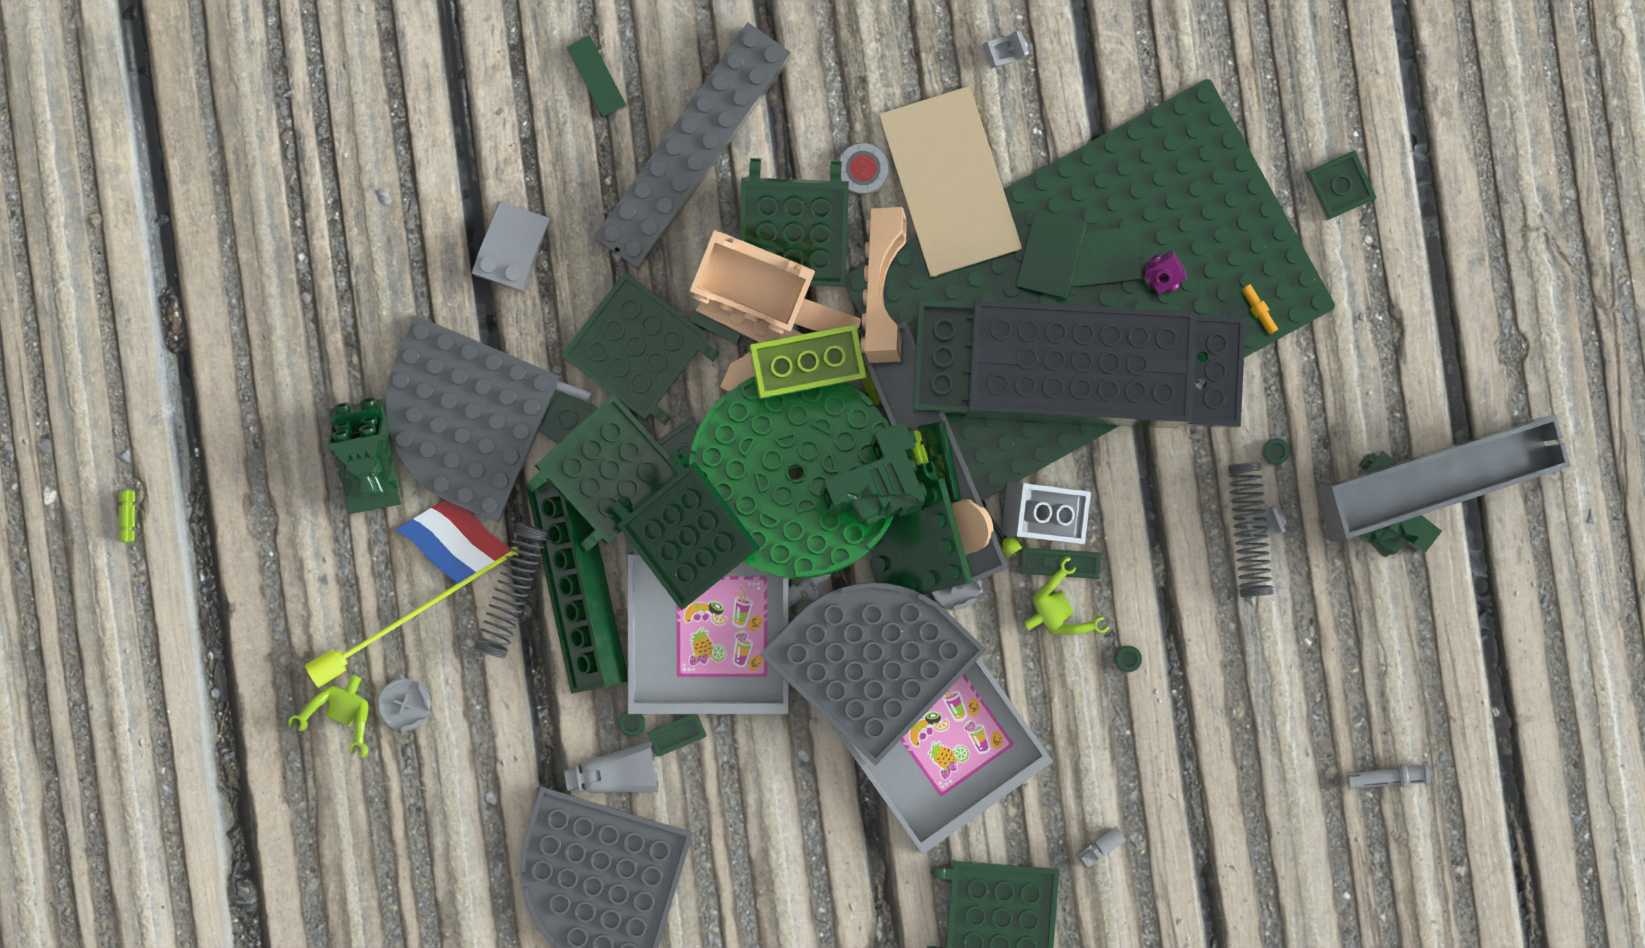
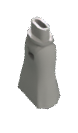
M647 741L613 753L586 760L581 765L577 764L573 769L564 770L567 790L579 789L580 792L585 790L590 793L659 792L657 769L654 768L656 763L652 742Z

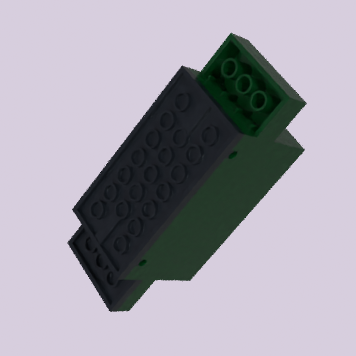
M919 300L913 411L961 413L966 418L1176 429L1182 425L1239 428L1241 427L1246 318L1195 315L1196 312L982 300H975L974 303ZM1198 354L1204 356V362H1200L1197 359ZM1196 381L1202 382V389L1197 388Z

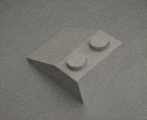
M500 201L479 250L472 274L475 277L525 293L550 218Z
M1007 482L1001 534L1085 544L1091 492Z

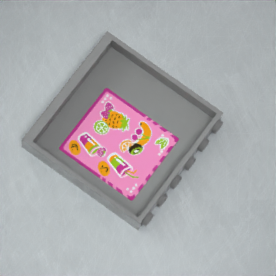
M635 548L634 552H629L628 714H788L789 682L763 659L760 653L789 624V579L769 576L740 564L681 611Z
M980 658L876 766L831 724L922 854H925L1053 762Z

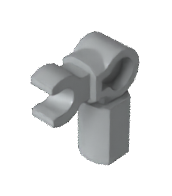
M1115 826L1094 841L1095 845L1091 843L1075 855L1083 867L1087 868L1098 862L1102 858L1101 854L1105 856L1124 843L1126 839L1118 827Z

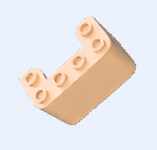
M714 230L690 291L694 292L693 298L708 304L710 299L720 302L718 307L732 313L735 308L745 312L744 318L757 323L759 319H763L769 323V329L783 334L785 330L791 332L815 271Z

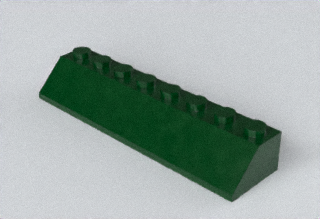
M549 481L544 482L533 493L526 487L534 525L549 533L547 540L538 541L544 545V548L540 549V553L542 554L541 558L571 694L628 682L627 669L599 542L587 552L580 545L594 530Z

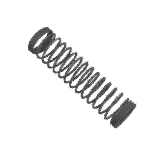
M1261 463L1228 465L1229 477L1247 478L1230 482V486H1250L1232 490L1230 494L1249 496L1234 498L1231 502L1252 503L1233 507L1232 511L1251 513L1236 515L1232 519L1245 520L1246 517L1244 516L1266 512L1265 509H1240L1261 505L1265 501H1237L1264 495L1263 492H1238L1263 487V484H1235L1261 479L1263 477L1261 475H1237L1259 471L1262 469ZM1264 517L1252 518L1254 521L1235 524L1233 527L1248 529L1247 526L1242 525L1263 522L1267 519ZM1253 526L1252 528L1258 529L1238 532L1234 536L1251 537L1250 534L1246 533L1266 530L1268 527ZM1255 534L1253 536L1257 538L1241 540L1235 543L1236 545H1260L1237 550L1236 553L1259 554L1239 558L1236 560L1237 562H1262L1239 567V571L1261 572L1240 575L1238 578L1264 579L1240 584L1239 587L1249 588L1240 589V597L1274 594V587L1271 585H1252L1271 581L1272 577H1248L1272 571L1270 568H1250L1271 563L1270 560H1246L1270 554L1268 551H1248L1269 546L1268 543H1244L1268 538L1266 534Z
M520 522L516 523L514 534L529 539L541 546L513 539L511 542L526 547L538 554L510 547L508 549L535 562L510 556L505 557L532 570L521 569L507 564L502 565L520 572L529 578L518 577L504 572H500V574L517 580L526 586L515 585L501 580H497V582L512 587L525 595L494 588V590L509 595L522 603L492 596V599L504 602L519 611L489 604V607L508 613L516 619L486 612V615L503 620L514 627L503 626L484 620V623L498 627L511 635L492 632L481 628V631L495 635L508 643L497 642L478 636L480 640H477L474 646L475 649L499 658H506L508 649L502 645H511V642L505 637L510 638L514 636L508 629L517 628L511 621H519V617L513 613H521L522 609L516 605L525 604L519 597L528 596L522 590L530 588V585L525 581L533 580V577L528 573L536 572V569L528 564H539L538 560L531 556L540 557L542 555L538 550L534 549L544 548V545L537 540H547V535H549L547 531Z

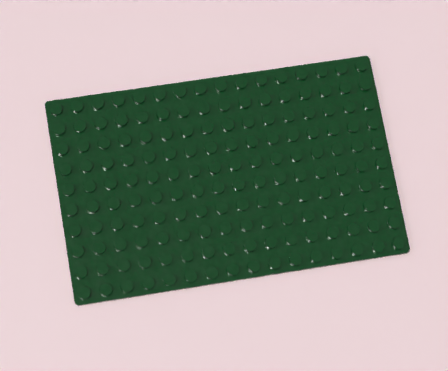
M1210 79L1201 81L1003 189L1022 249L1018 252L1015 251L930 278L918 237L907 241L892 260L885 277L883 289L884 306L888 315L896 324L904 321L907 322L915 344L919 300L974 303L975 300L1187 311L1196 312L1195 315L1246 318L1244 358L1335 308L1333 299ZM1039 209L1088 221L1086 232L1136 226L1142 279L1071 287L1069 299L1016 286L1035 210ZM1173 249L1186 270L1187 279L1180 282V286L1170 293L1164 291L1158 294L1155 288L1152 290L1149 288L1143 277L1146 275L1145 265L1148 264L1147 261L1157 254L1164 255ZM869 263L846 275L845 288L861 318L867 309V305H864L863 290L868 287V282L864 278V267L868 266ZM1250 284L1261 302L1264 301L1269 308L1268 313L1278 328L1277 331L1270 335L1260 319L1255 318L1250 310L1252 306L1242 292V289ZM1198 354L1197 359L1200 362H1204V356ZM945 413L980 500H985L1007 487V482H1018L1119 427L1115 425L966 418L961 413Z

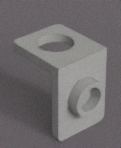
M1276 507L1268 508L1266 512L1251 515L1244 520L1249 522L1254 521L1252 519L1254 517L1266 518L1269 527L1263 534L1268 535V537L1286 532L1284 525H1287L1285 517L1281 510L1277 511ZM1253 524L1246 525L1248 530L1254 529L1252 528ZM1251 532V533H1250L1251 538H1257V537H1255V536H1253V535L1259 534V533H1257V532Z

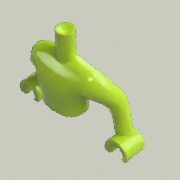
M1065 556L1059 561L1060 569L1033 596L1032 600L1037 614L1023 621L1027 629L1030 630L1043 622L1050 633L1055 635H1078L1094 630L1099 633L1107 632L1109 625H1104L1101 628L1097 627V623L1104 619L1102 615L1095 616L1091 622L1063 624L1068 617L1074 614V611L1062 590L1053 594L1050 593L1067 574L1075 572L1076 566L1065 569L1064 564L1071 560V557Z
M352 674L346 689L330 686L320 692L307 703L298 716L295 715L289 719V727H294L299 719L301 723L299 731L306 730L308 726L307 719L318 707L329 701V708L325 716L347 726H351L355 719L354 743L350 745L349 752L354 754L356 748L360 746L361 753L359 758L366 757L369 750L367 745L363 743L369 704L364 698L355 694L362 678Z

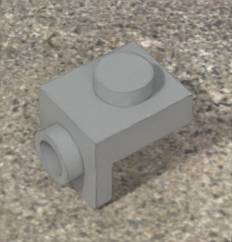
M1020 30L1013 32L1009 36L990 40L982 44L991 69L1016 63L1029 55L1027 42Z

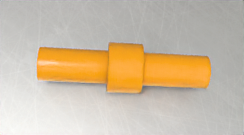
M1251 284L1243 288L1242 292L1252 306L1250 310L1255 318L1260 319L1269 335L1277 331L1278 328L1268 313L1269 308L1264 301L1261 302Z

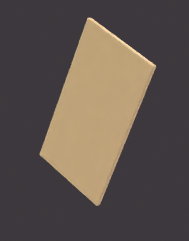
M970 86L879 114L930 278L1015 251L1018 252L1022 249Z

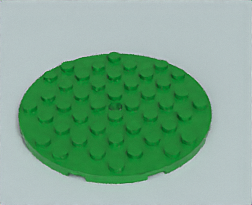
M752 377L741 382L736 388L722 396L708 411L696 432L691 447L689 465L693 462L698 464L759 545L760 549L741 563L752 570L769 576L788 579L815 578L837 572L850 566L867 554L883 537L894 517L883 518L866 528L863 524L860 525L856 522L849 510L842 514L838 513L829 516L820 490L824 480L875 462V457L870 448L874 433L891 427L888 420L873 405V402L860 390L847 382L759 399L755 378ZM793 467H798L802 470L803 477L798 480H792L788 471Z

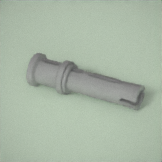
M1427 761L1422 762V765L1406 766L1405 764H1400L1397 768L1349 772L1347 773L1349 790L1386 785H1400V787L1406 788L1409 784L1424 783L1425 785H1430V770Z

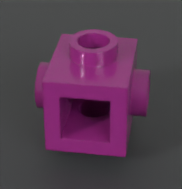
M1173 249L1164 255L1157 254L1147 261L1148 264L1145 265L1146 275L1143 277L1151 290L1155 288L1158 294L1164 291L1166 293L1174 291L1180 286V282L1187 279L1186 270Z

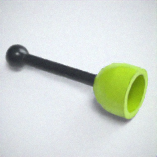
M981 500L983 507L986 509V502ZM990 515L993 529L1001 539L999 543L1005 559L1022 549V547L1015 538L1005 537L1004 534H1001L1000 528Z

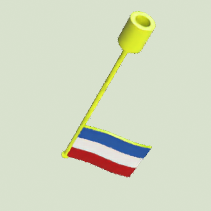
M446 500L441 501L395 531L411 540L438 569L458 584L344 654L340 650L335 652L333 648L305 665L307 672L317 687L324 685L346 671L344 665L348 664L347 657L507 560L505 556L512 557L515 554L516 556L519 554L510 551L507 545L490 534L469 510Z

